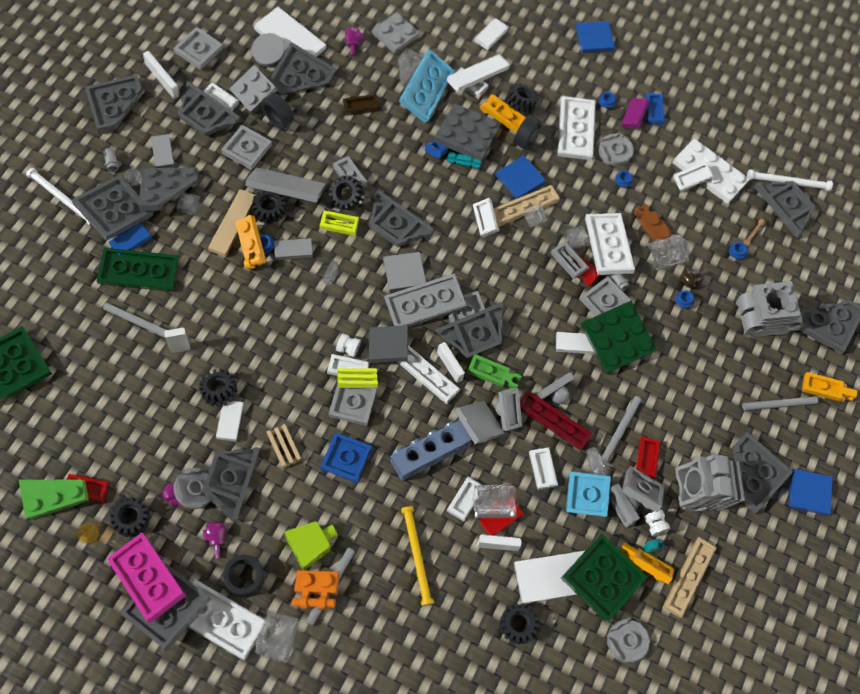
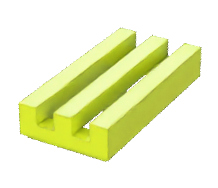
M324 210L320 229L356 236L359 217Z
M338 368L337 370L338 388L378 387L377 368Z

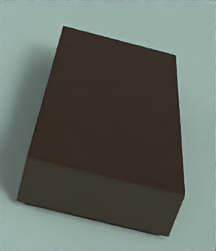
M377 94L342 99L346 116L380 111Z

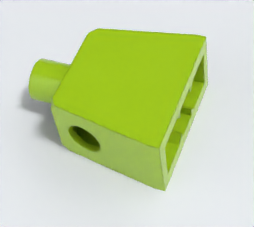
M317 521L284 532L285 538L303 571L310 568L329 553L331 549L328 541L338 536L333 525L321 530Z

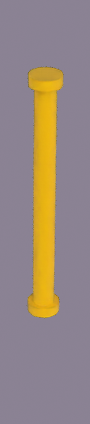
M413 506L404 507L401 511L405 516L423 601H421L423 607L433 605L434 600L430 596L412 514L414 509Z

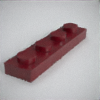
M527 390L520 399V409L522 412L581 451L592 436L591 432Z

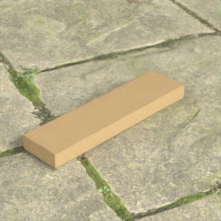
M550 185L493 208L498 227L558 203L560 197L553 186Z
M239 189L208 247L209 251L224 257L227 256L238 235L235 222L248 216L252 209V200L255 194Z
M700 537L696 539L662 608L679 618L683 617L717 548L716 546Z

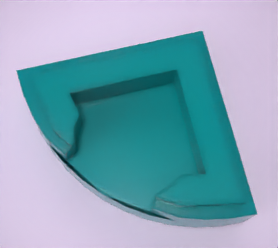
M662 539L649 541L643 546L644 551L647 553L664 548Z

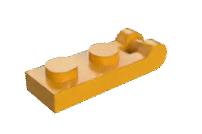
M491 95L487 102L480 105L482 112L490 114L515 133L526 118L519 112L514 111L513 108L511 109L509 105L495 95Z
M249 215L236 221L246 269L251 270L255 268V265L266 263L255 217Z

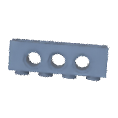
M460 420L457 422L451 421L443 429L431 431L422 440L420 438L415 439L410 443V446L404 449L400 447L393 451L390 462L400 480L404 481L471 446L472 439ZM449 437L452 439V442L446 443L443 441V438ZM433 446L435 451L429 452L425 447ZM416 455L418 460L411 461L408 456Z

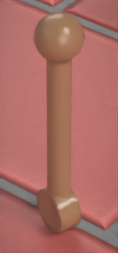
M764 219L758 221V225L747 240L743 241L747 247H749L751 239L759 228L765 224Z

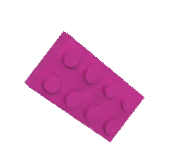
M143 533L136 536L107 558L148 623L153 622L186 596Z

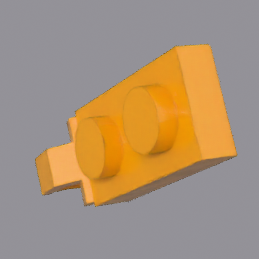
M809 372L804 374L802 392L842 402L845 400L853 401L857 398L858 390L847 388L843 381Z
M625 542L623 543L620 551L640 570L650 573L660 582L670 583L674 568L640 548L636 550Z

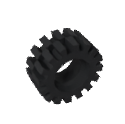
M514 83V85H511L505 101H507L506 103L510 105L511 109L515 108L514 111L517 112L519 110V113L524 111L525 114H528V112L531 113L539 100V95L536 94V90H532L531 86L527 87L526 84L523 86L522 83H519V85Z
M343 175L341 178L337 177V182L333 181L332 185L334 186L329 189L332 191V193H329V196L332 197L331 201L335 203V206L342 209H356L355 206L361 205L359 201L363 202L364 200L361 198L362 195L365 196V192L362 191L364 186L361 185L360 181L351 176ZM350 186L353 190L352 196L344 200L341 195L344 187Z
M262 190V193L258 191L257 196L254 195L252 207L254 216L258 218V221L261 222L263 220L265 224H267V221H270V224H273V220L277 223L279 218H283V214L285 215L286 213L284 196L282 197L281 194L269 191L266 192L265 190ZM272 202L276 204V207L272 210H265L262 208V205Z
M215 369L212 374L207 372V377L203 376V381L199 382V390L206 404L210 403L212 407L216 404L217 407H221V403L224 406L227 405L226 401L231 403L233 401L232 397L235 398L237 396L236 392H238L233 375L227 370L224 372L223 369H219V372ZM217 385H225L219 391H211Z
M130 496V499H127V497H123V501L120 502L118 500L116 501L117 505L111 507L113 511L109 513L111 517L109 518L110 523L116 532L122 534V536L126 537L129 535V537H134L133 534L138 536L140 531H145V526L150 523L148 520L150 519L149 510L139 498L135 499L133 496ZM127 510H135L138 513L137 520L132 524H125L122 521V515Z
M515 603L503 612L499 627H501V634L505 635L504 638L506 640H511V643L525 644L536 635L539 628V617H536V611H532L531 606L528 605L527 607L524 603L520 605ZM515 616L524 617L527 621L526 630L522 632L514 630L511 625L512 618Z

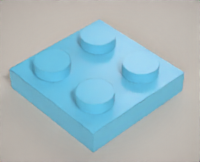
M570 472L566 512L607 517L611 476Z

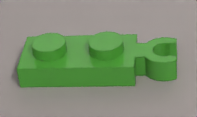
M474 354L467 371L470 375L502 388L504 383L508 384L509 388H517L518 385L513 383L512 380L520 381L522 377L517 373L509 374L510 368Z

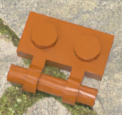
M297 570L294 591L296 594H302L301 598H293L292 606L300 607L301 609L319 607L320 610L335 608L336 600L329 599V595L338 594L339 572ZM311 594H321L319 599L310 598Z

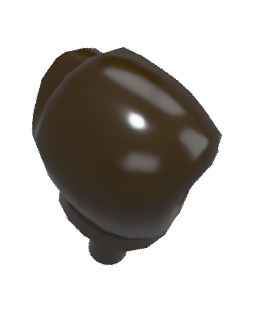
M686 268L682 271L683 274L680 279L687 288H694L703 281V276L708 274L709 271L707 269L702 272L698 270L690 271Z

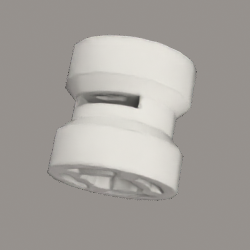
M342 333L337 343L336 351L346 352L348 356L355 358L361 340L357 338L352 339L349 335Z
M663 510L654 511L644 516L646 523L650 525L649 531L652 536L660 535L671 529L664 520L665 514Z

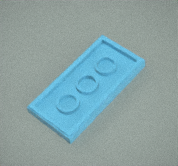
M429 49L426 51L399 102L426 123L448 85V76L453 75L455 71Z

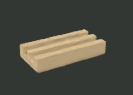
M285 424L281 425L280 428H274L273 431H267L268 438L282 468L301 461V457ZM281 432H284L286 436V439L295 456L294 459H292L287 449V446L282 438ZM274 435H277L288 459L287 462L284 461L273 437Z

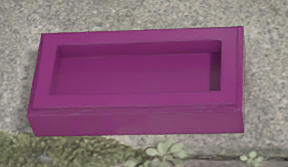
M648 98L631 99L622 121L623 128L640 127L649 105Z

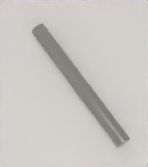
M109 303L104 304L103 310L165 337L164 331L166 329Z
M635 396L601 457L602 462L608 463L641 402L640 397Z
M814 396L743 403L742 407L743 410L810 405L818 404V398Z
M347 548L334 571L339 572L340 577L355 553L351 548ZM314 607L305 622L313 626L322 610L319 607Z

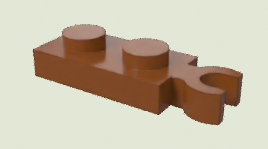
M646 203L642 204L641 208L643 211L639 210L638 207L635 208V215L641 218L639 223L660 249L676 239L675 235L655 211L649 212V207Z

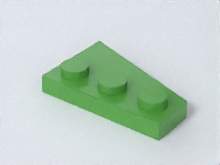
M19 480L24 514L27 520L89 501L86 484L83 480Z

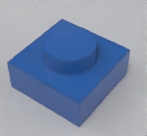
M433 140L426 144L424 151L430 153L432 157L441 158L448 153L449 148Z

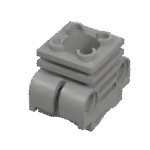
M792 281L754 285L752 292L740 295L736 302L740 315H744L741 319L744 336L751 335V338L766 335L788 334L789 331L799 330L803 325Z
M712 454L708 457L699 456L690 463L675 468L680 488V510L704 511L716 509V511H720L745 501L739 461L733 462L727 456Z

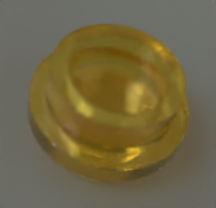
M84 523L77 530V538L84 544L93 543L99 536V530L93 523Z

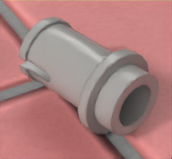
M113 148L105 149L103 151L106 161L105 168L109 172L118 171L120 164L116 159L115 150Z
M608 274L622 291L629 287L628 279H625L622 274Z

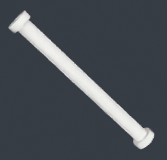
M30 168L27 171L26 176L38 182L86 220L87 224L92 227L88 220L72 204V200L39 175L35 168Z
M749 170L747 173L749 180L757 179L771 182L794 181L799 186L825 189V191H831L833 185L832 181L807 180L754 172V170Z

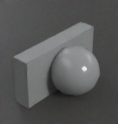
M570 372L536 393V396L543 399L550 394L551 400L554 403H565L569 398V391L563 385L574 379V376Z
M518 388L498 392L499 401L496 404L495 410L501 416L502 429L508 431L522 427Z
M619 483L612 486L609 490V501L627 528L640 519L635 511L638 509L640 502L626 496L622 492Z

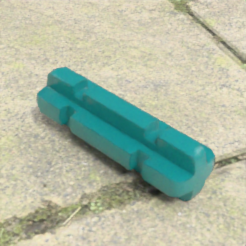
M449 152L447 155L448 163L456 162L457 165L472 166V168L476 169L480 168V160L472 159V157L466 155H455L456 153Z

